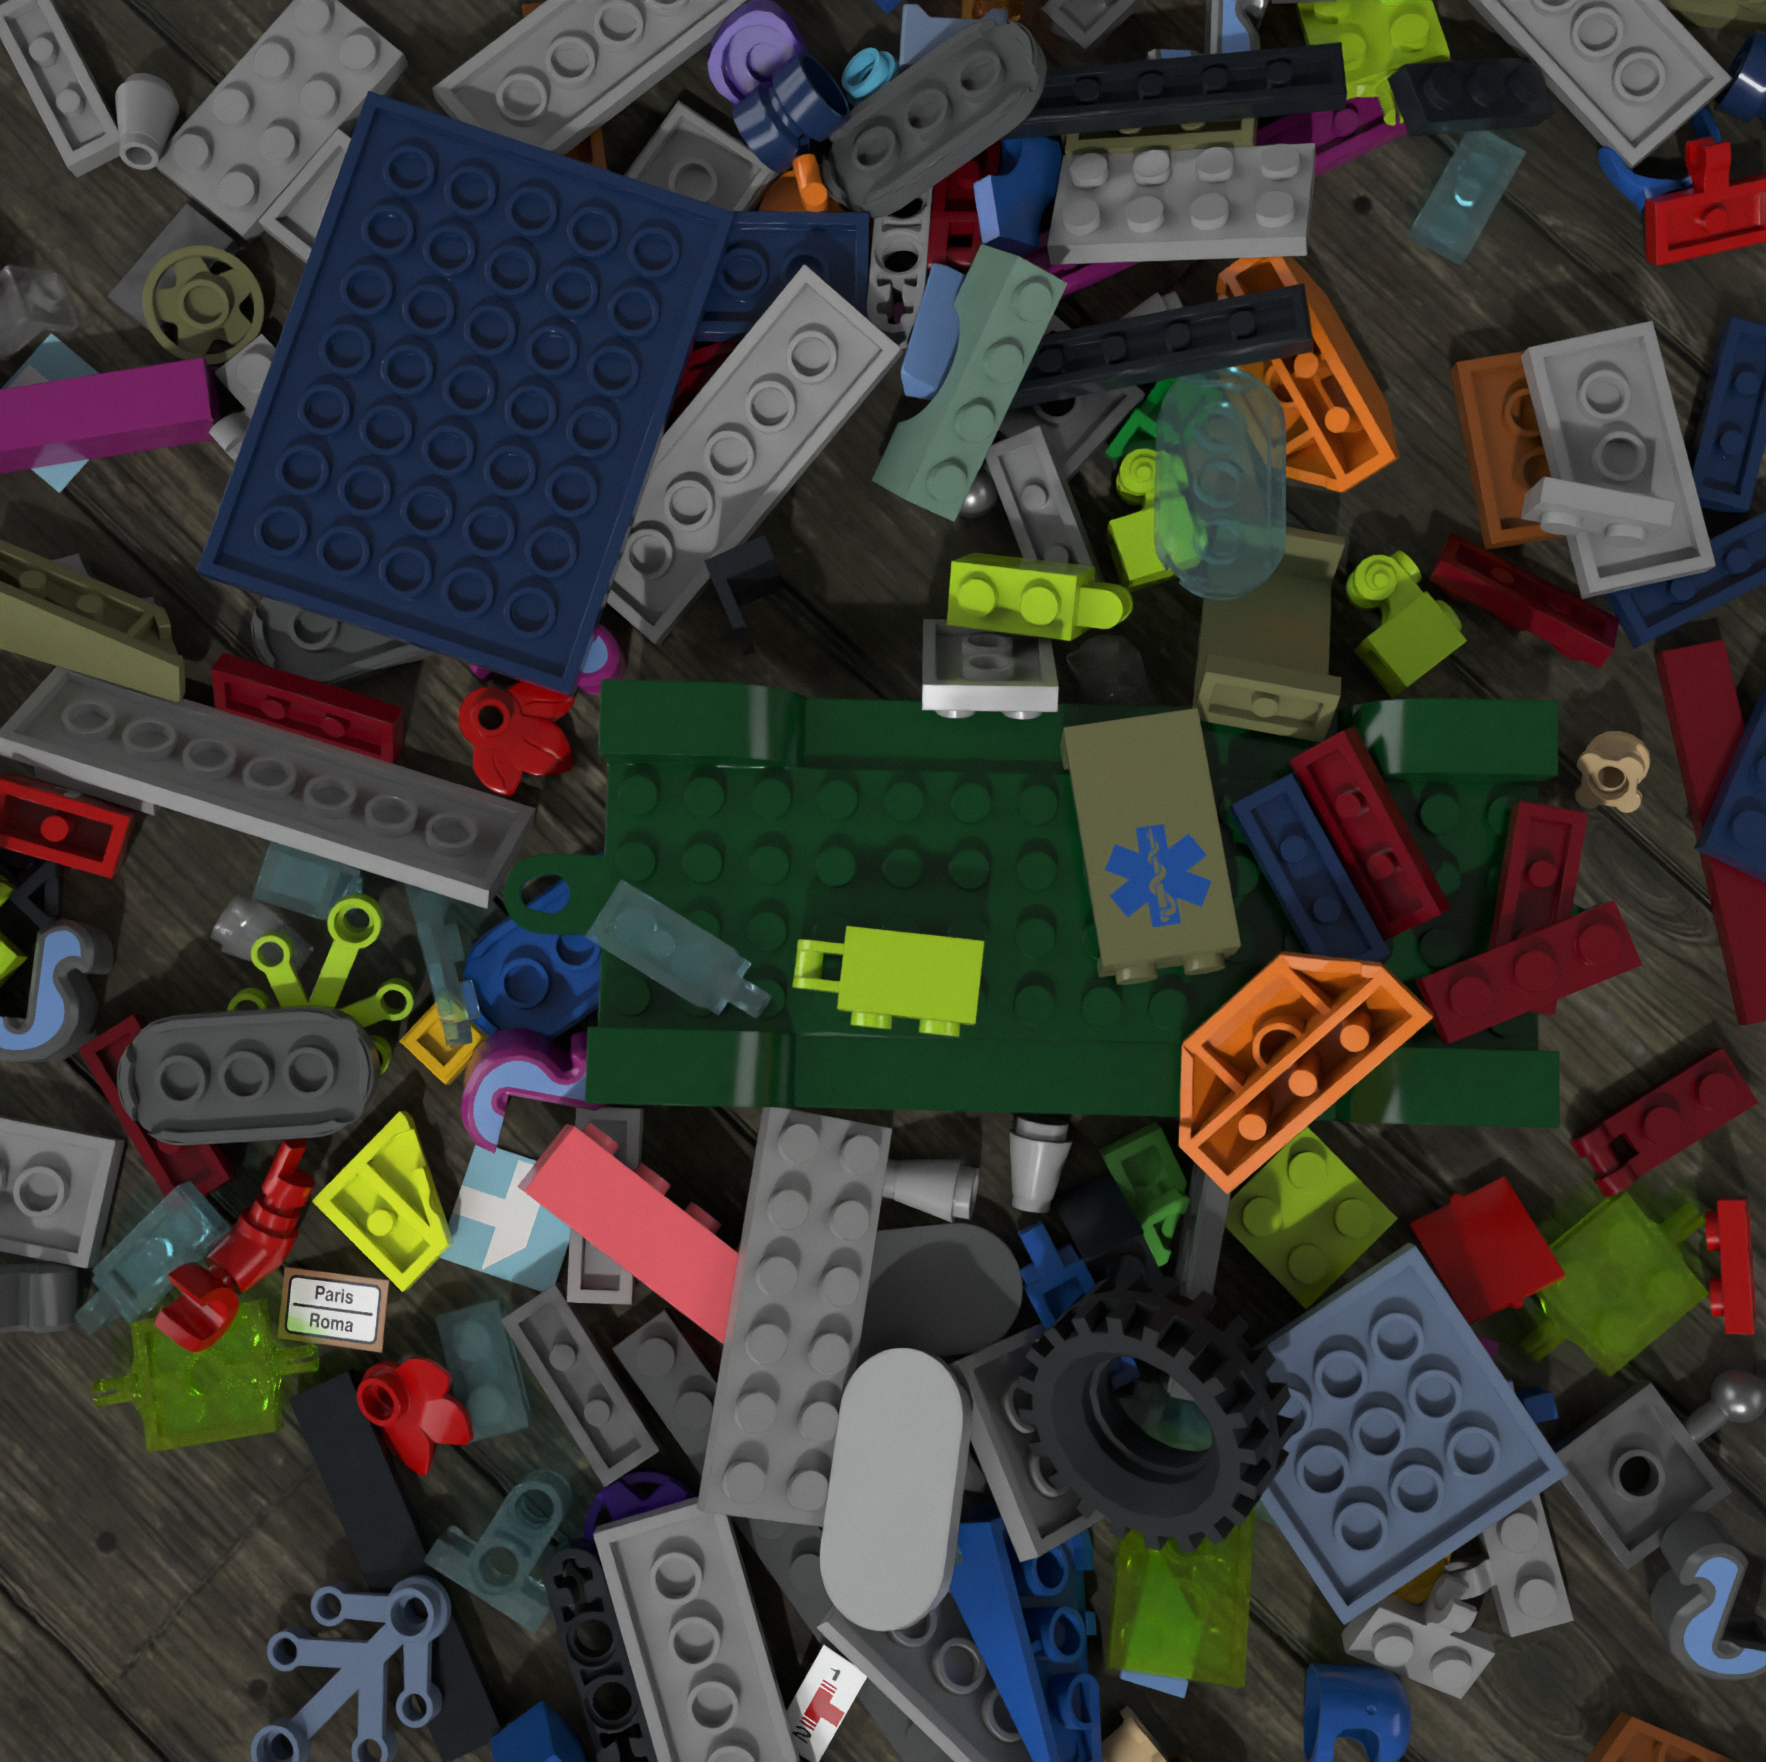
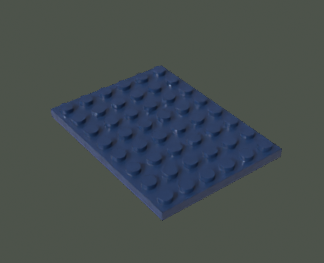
M368 91L196 571L205 578L574 698L736 223L735 212Z

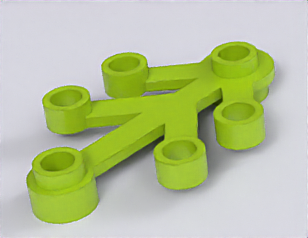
M362 893L348 894L338 900L330 911L327 921L328 931L334 941L310 999H308L290 961L294 955V944L291 938L277 930L267 931L260 935L251 948V959L259 970L265 972L280 1006L322 1005L335 1008L359 949L372 944L383 927L384 914L382 908L374 898ZM352 908L363 909L369 916V925L363 928L352 926L347 920V911ZM275 942L280 945L284 953L283 959L280 961L266 959L262 954V944ZM393 978L382 983L375 995L338 1010L352 1016L363 1027L384 1019L398 1021L410 1014L415 1004L416 994L409 982ZM245 988L233 997L227 1011L239 1010L238 1003L243 1000H251L259 1008H271V1003L263 991L256 988ZM391 990L403 993L407 1001L406 1006L400 1009L389 1007L384 1001V993ZM370 1035L376 1049L382 1054L383 1061L380 1063L381 1075L386 1071L391 1061L392 1049L384 1038Z

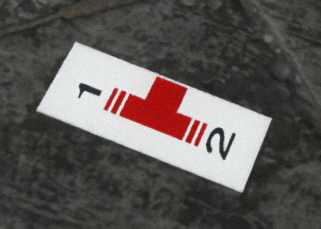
M825 1645L820 1650L786 1711L798 1754L810 1762L820 1761L867 1678L854 1664Z

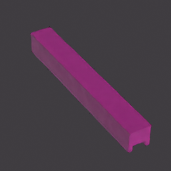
M202 357L1 389L0 474L215 440L209 431L222 419L218 391L222 390L221 381Z

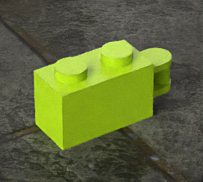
M974 552L951 561L947 625L1072 641L1090 630V627L1108 629L1126 619L1132 611L1133 599L1130 592L1121 585L1094 582L1096 566Z
M846 926L844 944L814 940L797 941L792 987L839 993L837 1009L839 1011L852 1012L850 1025L891 1029L892 1017L920 1020L919 1033L959 1037L961 1024L972 1026L976 1024L984 941ZM824 954L843 956L840 981L821 979Z

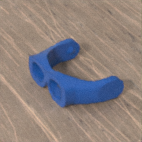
M1704 106L1690 119L1691 126L1698 139L1712 136L1715 143L1721 142L1717 124L1709 109ZM1605 146L1598 151L1599 164L1606 177L1624 196L1635 204L1640 214L1645 213V199L1693 188L1690 175L1681 181L1640 176L1627 168L1621 157L1612 148Z

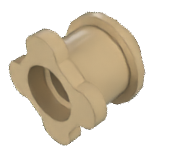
M1609 731L1596 736L1587 745L1586 751L1580 755L1577 761V768L1582 773L1581 784L1575 792L1577 802L1588 809L1604 805L1616 807L1624 813L1635 811L1642 801V793L1637 787L1646 777L1651 763L1649 750L1643 741L1632 734L1622 731Z
M1128 1706L1124 1707L1120 1711L1124 1719L1123 1724L1101 1742L1102 1762H1169L1168 1759L1170 1758L1159 1742L1146 1729L1136 1714Z

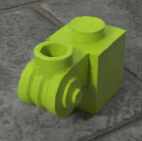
M1147 448L1136 449L1127 454L1123 459L1115 486L1120 499L1130 505H1141V511L1109 521L1104 535L1119 584L1130 593L1194 573L1203 558L1201 552L1207 549L1206 536L1197 514L1188 516L1183 498L1180 499L1179 496L1180 493L1187 491L1186 478L1179 458L1176 455L1164 458L1157 451Z
M1397 551L1390 557L1386 555H1372L1364 559L1349 575L1345 585L1346 596L1350 604L1356 609L1372 611L1379 608L1381 611V626L1365 638L1353 651L1392 699L1467 641L1460 632L1462 625L1453 609L1442 600L1435 601L1427 591L1423 593L1418 587L1417 583L1422 579L1421 573L1413 560L1402 551Z

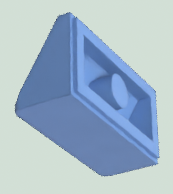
M933 263L901 368V379L906 396L932 401L945 382L955 359L960 336V322L953 304L966 275L946 265Z

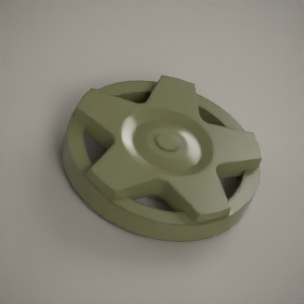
M192 245L176 249L162 257L148 274L143 288V313L151 333L166 351L182 361L203 357L207 361L208 366L223 365L261 333L264 323L265 306L258 281L241 260L222 249L206 245ZM202 258L221 261L233 269L218 275L212 274ZM174 266L175 286L156 290L162 276ZM250 293H252L254 301L252 324L239 309L240 304ZM157 320L173 323L178 327L177 345L166 337L159 327ZM215 340H222L234 346L222 353L206 355Z

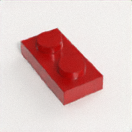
M1721 1196L1717 1200V1211H1706L1707 1248L1708 1251H1720L1722 1277H1710L1711 1313L1715 1317H1724L1725 1334L1754 1335L1758 1326L1749 1196Z

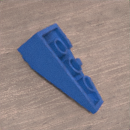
M993 1501L975 1506L961 1513L954 1570L949 1587L950 1592L1032 1761L1102 1762L1099 1683L1088 1672L1087 1635H1097L1096 1612L1086 1611L1084 1570H1094L1093 1546L1088 1528L1040 1557L1020 1562L998 1506Z

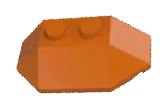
M1292 256L1240 258L1218 274L1216 292L1219 294L1217 300L1304 283L1314 352L1211 371L1266 472L1326 487L1337 492H1346L1400 458L1388 403L1329 298Z
M1282 951L1183 1041L1181 1054L1179 1147L1228 1195L1433 1018L1434 1013L1382 962Z

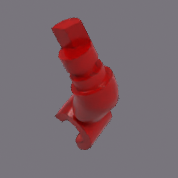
M305 1138L283 1140L261 1186L264 1194L257 1195L252 1207L242 1210L232 1229L205 1258L208 1266L207 1270L197 1262H190L177 1267L168 1274L170 1282L179 1288L182 1293L173 1303L159 1311L153 1324L182 1348L198 1353L218 1341L229 1329L236 1317L239 1308L237 1294H243L281 1266L289 1255L299 1235L296 1223L301 1213L297 1207L305 1206L315 1185L314 1179L308 1173L297 1168L306 1149Z

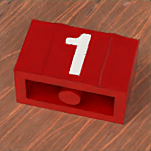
M13 772L0 776L1 848L111 879L121 870L139 813L138 810Z

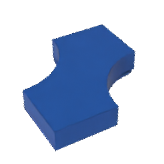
M1044 136L1002 141V165L997 176L988 175L973 183L983 245L1025 256L1040 248L1039 227L1044 210L1053 209L1055 205L1062 166L1060 142Z

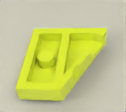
M399 1111L312 1200L402 1292L409 1290L454 1243L413 1117L407 1111Z

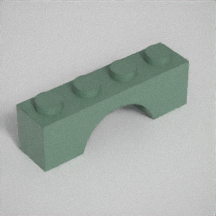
M983 244L980 245L953 304L959 317L960 336L950 372L941 389L926 408L911 419L898 422L871 481L911 503L955 522L1068 283L1020 256Z

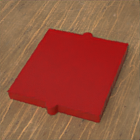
M1505 1176L1464 1197L1460 1194H1453L1450 1204L1410 1223L1413 1234L1469 1326L1510 1305L1515 1309L1521 1308L1524 1298L1566 1277L1565 1272Z

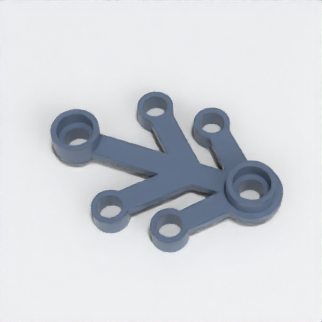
M413 1575L405 1578L394 1586L390 1594L355 1592L353 1587L344 1581H333L315 1592L311 1600V1612L315 1620L321 1625L331 1627L338 1625L346 1619L385 1623L370 1640L312 1637L304 1627L298 1625L289 1626L271 1637L267 1645V1657L271 1665L279 1671L288 1672L299 1666L341 1669L293 1718H278L257 1732L251 1744L252 1762H306L311 1753L312 1737L358 1690V1737L352 1744L353 1762H391L397 1754L398 1742L395 1734L387 1727L388 1660L402 1645L404 1654V1691L400 1693L396 1701V1712L400 1721L408 1727L419 1728L426 1725L439 1714L442 1708V1695L438 1687L431 1682L432 1640L441 1635L446 1629L451 1616V1603L444 1587L437 1580L425 1575ZM329 1593L339 1598L341 1602L340 1614L334 1613L329 1608L327 1603ZM415 1598H419L425 1604L428 1611L427 1619L421 1618L415 1613L413 1608ZM285 1638L290 1639L296 1645V1658L288 1656L285 1652ZM413 1694H418L425 1700L427 1706L426 1714H421L414 1709L412 1705ZM282 1734L290 1740L293 1753L284 1748ZM368 1739L376 1741L381 1747V1759H377L369 1753L367 1747Z

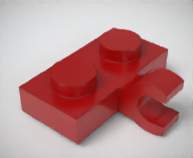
M1712 136L1687 141L1685 161L1693 182V188L1645 199L1646 262L1655 266L1766 242V172L1729 180L1731 164L1729 141L1715 143Z

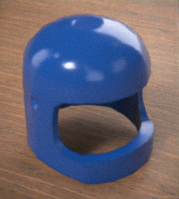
M1310 1663L1305 1681L1303 1762H1333L1336 1738H1350L1360 1742L1364 1747L1368 1762H1397L1406 1752L1410 1742L1412 1727L1408 1694L1400 1679L1392 1672L1378 1666Z

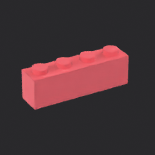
M588 1123L580 1131L577 1127L566 1124L517 1187L724 1345L740 1243L734 1250L719 1239L715 1234L722 1225L696 1204L690 1202L683 1211L664 1195L671 1185L646 1165L640 1162L635 1170L632 1171L616 1159L613 1155L620 1145L596 1126Z

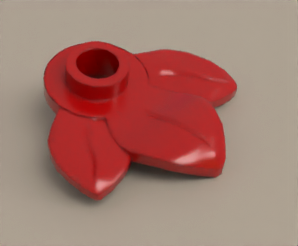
M523 681L518 682L507 691L497 687H482L468 694L458 711V725L464 738L474 746L473 769L483 785L493 792L509 798L516 791L523 772L539 776H552L570 771L574 765L572 750L563 731L555 722L568 712L575 698ZM486 706L495 707L502 714V723L495 730L485 729L479 723V711Z
M412 1357L402 1365L392 1361L378 1362L365 1372L362 1382L358 1386L357 1402L359 1408L369 1421L381 1426L384 1443L393 1455L412 1471L425 1476L431 1468L435 1442L465 1445L473 1440V1426L468 1410L457 1398L447 1393L452 1383V1375L439 1363L424 1357Z

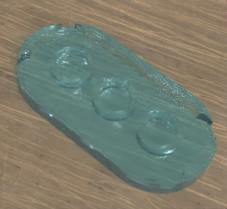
M1235 367L1183 376L1176 379L1164 397L1156 424L1155 550L1166 571L1170 567L1173 573L1181 578L1178 582L1181 586L1197 596L1211 600H1236L1253 593L1257 587L1266 583L1277 569L1284 555L1286 545V421L1284 412L1277 397L1267 385L1252 374Z

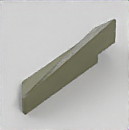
M0 539V649L174 702H179L185 694L184 659L182 655H178L174 645L171 624L165 608Z

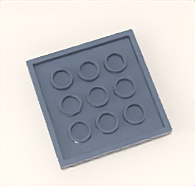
M1407 1243L1252 1348L1255 1351L1267 1346L1276 1359L1266 1374L1270 1382L1287 1383L1291 1396L1278 1415L1294 1419V1433L1283 1447L1284 1450L1289 1452L1285 1464L1263 1493L1260 1500L1343 1625L1569 1474L1422 1254L1411 1243Z

